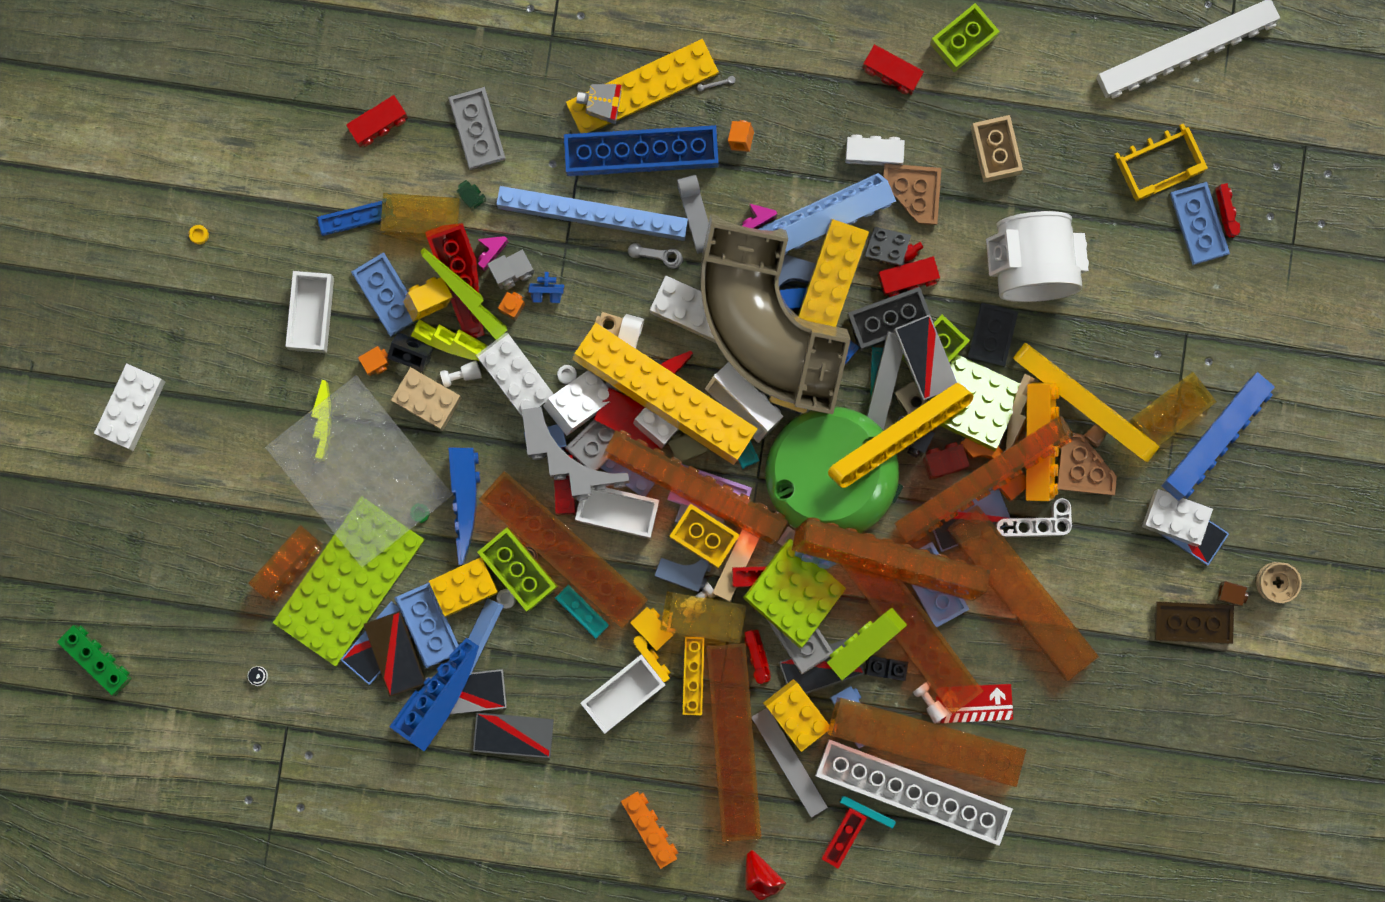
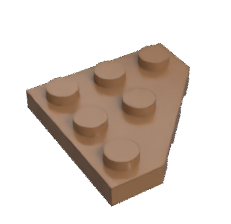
M884 164L883 177L888 180L894 197L917 224L937 225L941 168Z
M1062 432L1057 480L1058 490L1114 496L1117 479L1115 473L1110 470L1082 434Z

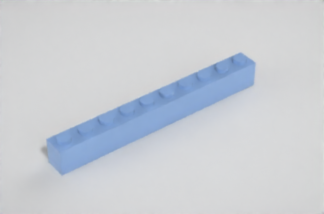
M504 186L499 188L496 204L498 209L685 241L688 218Z

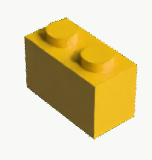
M646 607L630 623L658 651L674 636L671 633L674 629L667 622L663 624L658 619L660 615L654 608L649 609Z

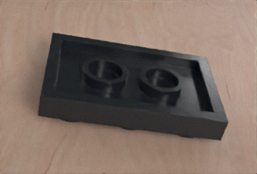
M981 302L967 358L1005 367L1018 311Z

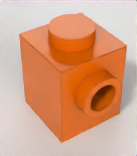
M744 120L732 121L728 137L731 150L750 152L754 135L751 122Z
M507 292L498 307L499 312L516 321L525 306V302L522 300L523 297L516 292L512 294Z
M378 346L358 357L369 376L375 373L377 375L383 373L389 365L387 352L385 349L381 350Z

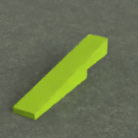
M423 248L421 254L490 334L496 340L504 335L507 331L506 325L481 305L484 301L482 295L428 250Z

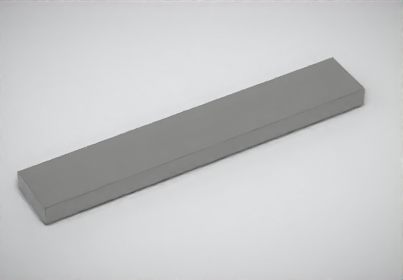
M887 331L866 415L883 430L903 355L896 334Z
M765 708L752 716V720L810 817L828 808L769 710Z

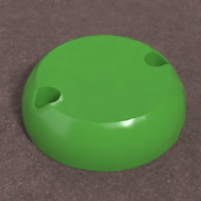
M835 407L833 414L810 410L790 421L773 441L765 468L767 490L771 502L779 515L790 526L801 533L811 530L820 536L834 540L856 536L876 524L891 506L897 491L899 481L897 455L895 454L846 488L840 487L828 476V471L833 464L883 432V429L866 415L844 407ZM793 492V494H792L789 498H784V497H783V496H785V495H787V494Z

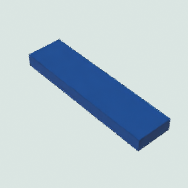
M391 199L317 217L322 236L396 218Z

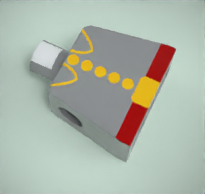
M591 84L589 93L578 92L576 103L587 105L586 113L588 115L616 124L622 85Z

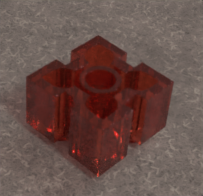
M955 442L944 447L945 450L939 451V448L927 451L923 462L929 481L966 470L969 467L963 444L958 445Z

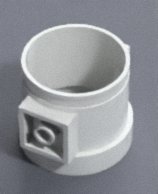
M1055 211L1030 212L1010 216L997 223L998 233L987 238L986 245L989 276L998 277L999 297L1001 299L1013 302L1047 301L1071 296L1082 290L1081 274L1089 271L1086 250L1087 242L1085 240V233H1073L1071 215Z

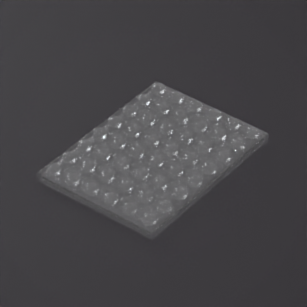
M357 375L265 447L362 568L453 496Z

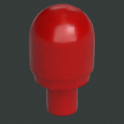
M921 242L915 245H908L904 262L914 259L918 255L917 252L924 248Z

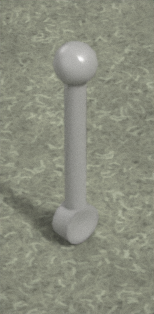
M730 76L726 80L706 85L699 84L697 90L703 91L705 88L726 83L734 84L735 77Z

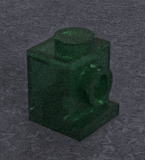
M467 180L459 184V189L456 190L471 211L486 201L484 194L479 195L481 193L479 188L475 184L471 185Z

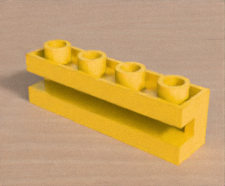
M685 637L683 715H702L704 637Z

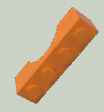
M967 438L959 444L971 459L986 457L996 463L1000 470V482L997 488H999V491L1009 502L1026 489V476L1014 469L1015 464L1009 458L1005 459L1001 454L1003 451L999 446L996 451H993Z

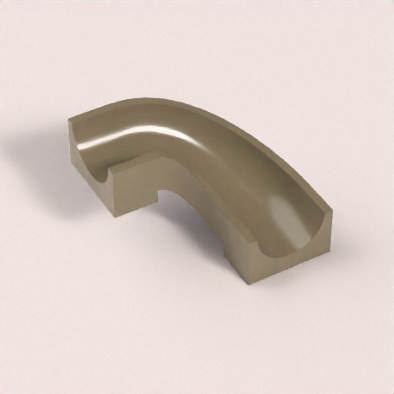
M711 214L701 259L700 284L706 319L718 347L736 371L764 393L779 400L793 403L795 407L833 414L850 344L848 330L806 321L792 312L785 303L779 290V276L788 242L786 230L768 231L743 227Z

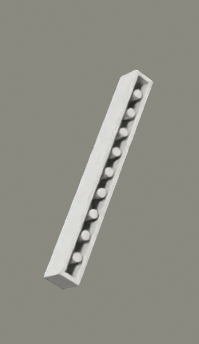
M1272 0L1262 1L1104 71L1096 79L1105 98L1110 96L1112 99L1123 94L1122 91L1126 89L1132 91L1138 88L1139 84L1144 81L1150 83L1156 80V76L1162 73L1165 76L1172 73L1174 68L1178 66L1184 68L1190 65V61L1196 58L1198 61L1208 56L1207 53L1212 51L1215 53L1225 49V45L1230 43L1232 46L1236 45L1246 36L1249 38L1259 34V30L1264 28L1266 30L1272 29L1276 26L1280 16Z

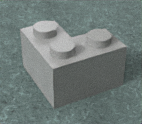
M523 249L507 258L503 255L488 263L489 269L500 290L503 288L508 290L515 286V282L519 280L526 281L534 273Z

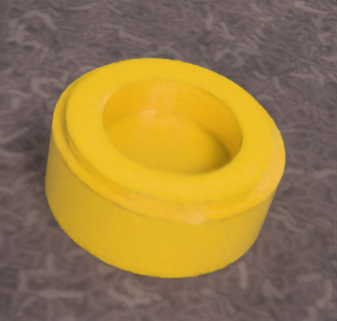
M195 225L189 231V238L194 244L201 245L208 240L209 233L204 226Z

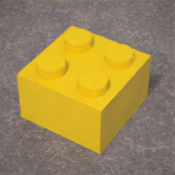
M432 277L422 286L418 284L409 288L403 303L414 322L447 307L452 299V295L441 277L438 279Z

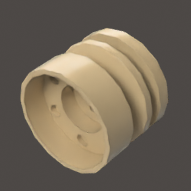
M1272 562L1259 570L1255 584L1262 598L1270 602L1286 603L1297 597L1301 590L1302 580L1295 567L1288 563ZM1276 577L1277 580H1281V584H1278V587L1273 585Z

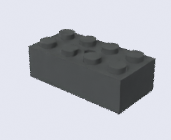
M918 287L848 312L847 318L856 343L860 347L859 351H863L885 343L887 331L895 333V328L930 315L921 288ZM886 318H892L893 323L886 322Z

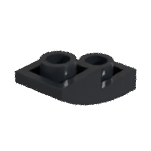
M871 656L866 662L865 675L906 681L909 662Z

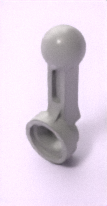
M633 243L628 248V254L632 258L642 256L659 259L671 269L679 267L683 261L682 254L676 249L661 251L643 248L638 243ZM670 254L677 255L674 262H668L667 259Z

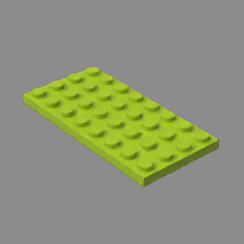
M361 496L273 623L337 667L341 658L347 653L363 630L364 623L370 620L425 539Z

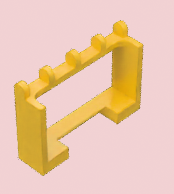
M1180 124L1181 132L1173 136L1170 135L1168 130L1164 131L1166 139L1155 144L1149 138L1147 139L1149 146L1139 151H1136L1134 146H1130L1132 154L1120 157L1118 152L1114 154L1135 202L1199 175L1208 169L1189 127L1186 128L1184 124ZM1184 136L1197 165L1155 185L1152 184L1139 190L1126 161Z

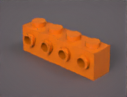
M637 791L621 801L622 805L659 868L662 869L677 860L676 855L678 851L673 843L669 845L666 839L668 834L664 827L659 828L656 822L659 819L654 810L649 811L646 805L649 802L644 793L639 794Z

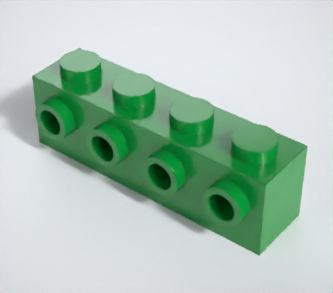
M73 625L57 643L112 696H116L132 679L128 676L130 672L122 665L119 667L115 663L116 658L109 652L105 653L101 649L103 646L96 639L91 640L87 636L89 632L83 626Z

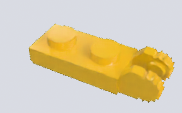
M635 636L633 640L634 645H636L660 679L666 683L670 680L668 675L671 672L664 664L660 666L657 662L659 657L653 649L650 651L647 649L648 643L644 637Z

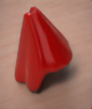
M751 850L747 853L746 890L751 891L758 900H764L780 892L786 885V882L755 851Z

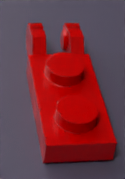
M1228 183L1216 187L1215 192L1225 234L1229 238H1234L1240 234V223L1235 221L1236 209L1232 206V191L1228 188Z
M759 630L744 632L745 644L751 654L750 661L755 667L754 678L759 684L768 683L771 680V675Z

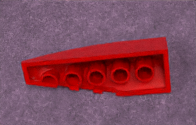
M463 223L443 225L426 231L425 234L433 255L479 293L476 258ZM447 285L452 295L451 303L462 331L474 338L483 336L484 329L482 323Z

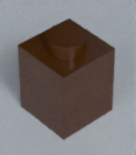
M1223 581L1220 584L1216 601L1238 607L1243 606V603H1246L1248 599L1247 587Z

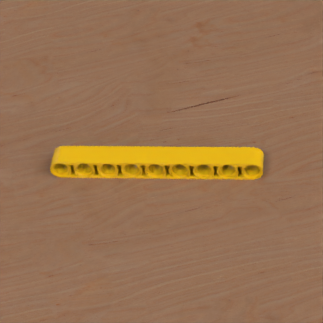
M1024 343L1013 357L1015 361L1042 382L1056 383L1061 397L1144 461L1149 462L1160 448L1149 437L1027 343Z
M955 383L833 464L828 471V476L840 487H848L966 408L972 402L974 395L960 383Z

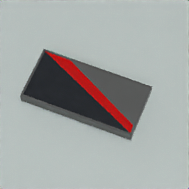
M848 639L830 644L829 646L834 652L841 645L846 647L844 642ZM831 657L802 675L791 658L779 662L786 684L794 679L806 694L865 674L861 664L845 679L841 680L827 663Z
M476 713L473 752L551 758L554 719Z

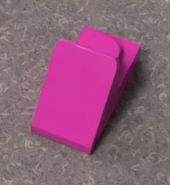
M750 204L749 208L755 218L750 217L742 222V226L758 229L777 218L778 213L776 210Z
M505 236L478 239L479 243L488 249L487 252L484 251L478 258V265L484 271L489 267L488 263L495 260L509 241Z

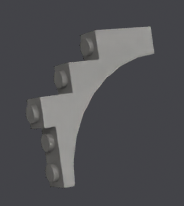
M542 408L522 409L528 457H532V460L544 459V456L547 455L550 478H554V480H564L566 476H570L572 498H576L577 501L587 500L588 496H592L591 488H595V491L605 490L606 486L614 485V488L626 487V484L629 483L628 473L612 474L596 471L570 458L550 435L545 424Z

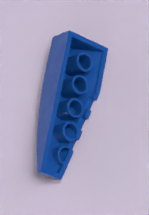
M448 448L451 489L453 496H455L453 511L456 515L455 531L458 535V538H456L458 565L463 566L470 548L475 526L477 483H480V472H476V464H479L478 452L475 453L474 448Z
M466 638L449 655L450 660L447 663L441 664L437 668L438 672L432 678L428 677L424 681L425 686L419 692L415 691L390 725V728L425 751L457 703L473 667L479 646Z

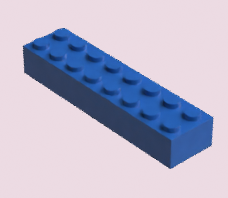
M716 125L564 134L567 176L718 168Z

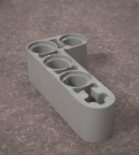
M693 175L678 179L677 185L686 218H688L697 254L703 253L709 222L701 198L697 177Z

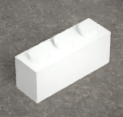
M851 135V137L847 138L845 163L884 166V164L903 165L905 140H900L899 137H889L888 140L881 139L880 136L862 138V135Z

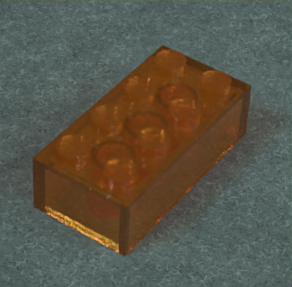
M300 525L248 584L265 599L272 600L274 598L276 600L283 592L281 589L286 584L290 585L294 581L296 572L298 570L302 571L309 564L307 560L312 555L315 557L322 548L320 546L323 543L308 529Z

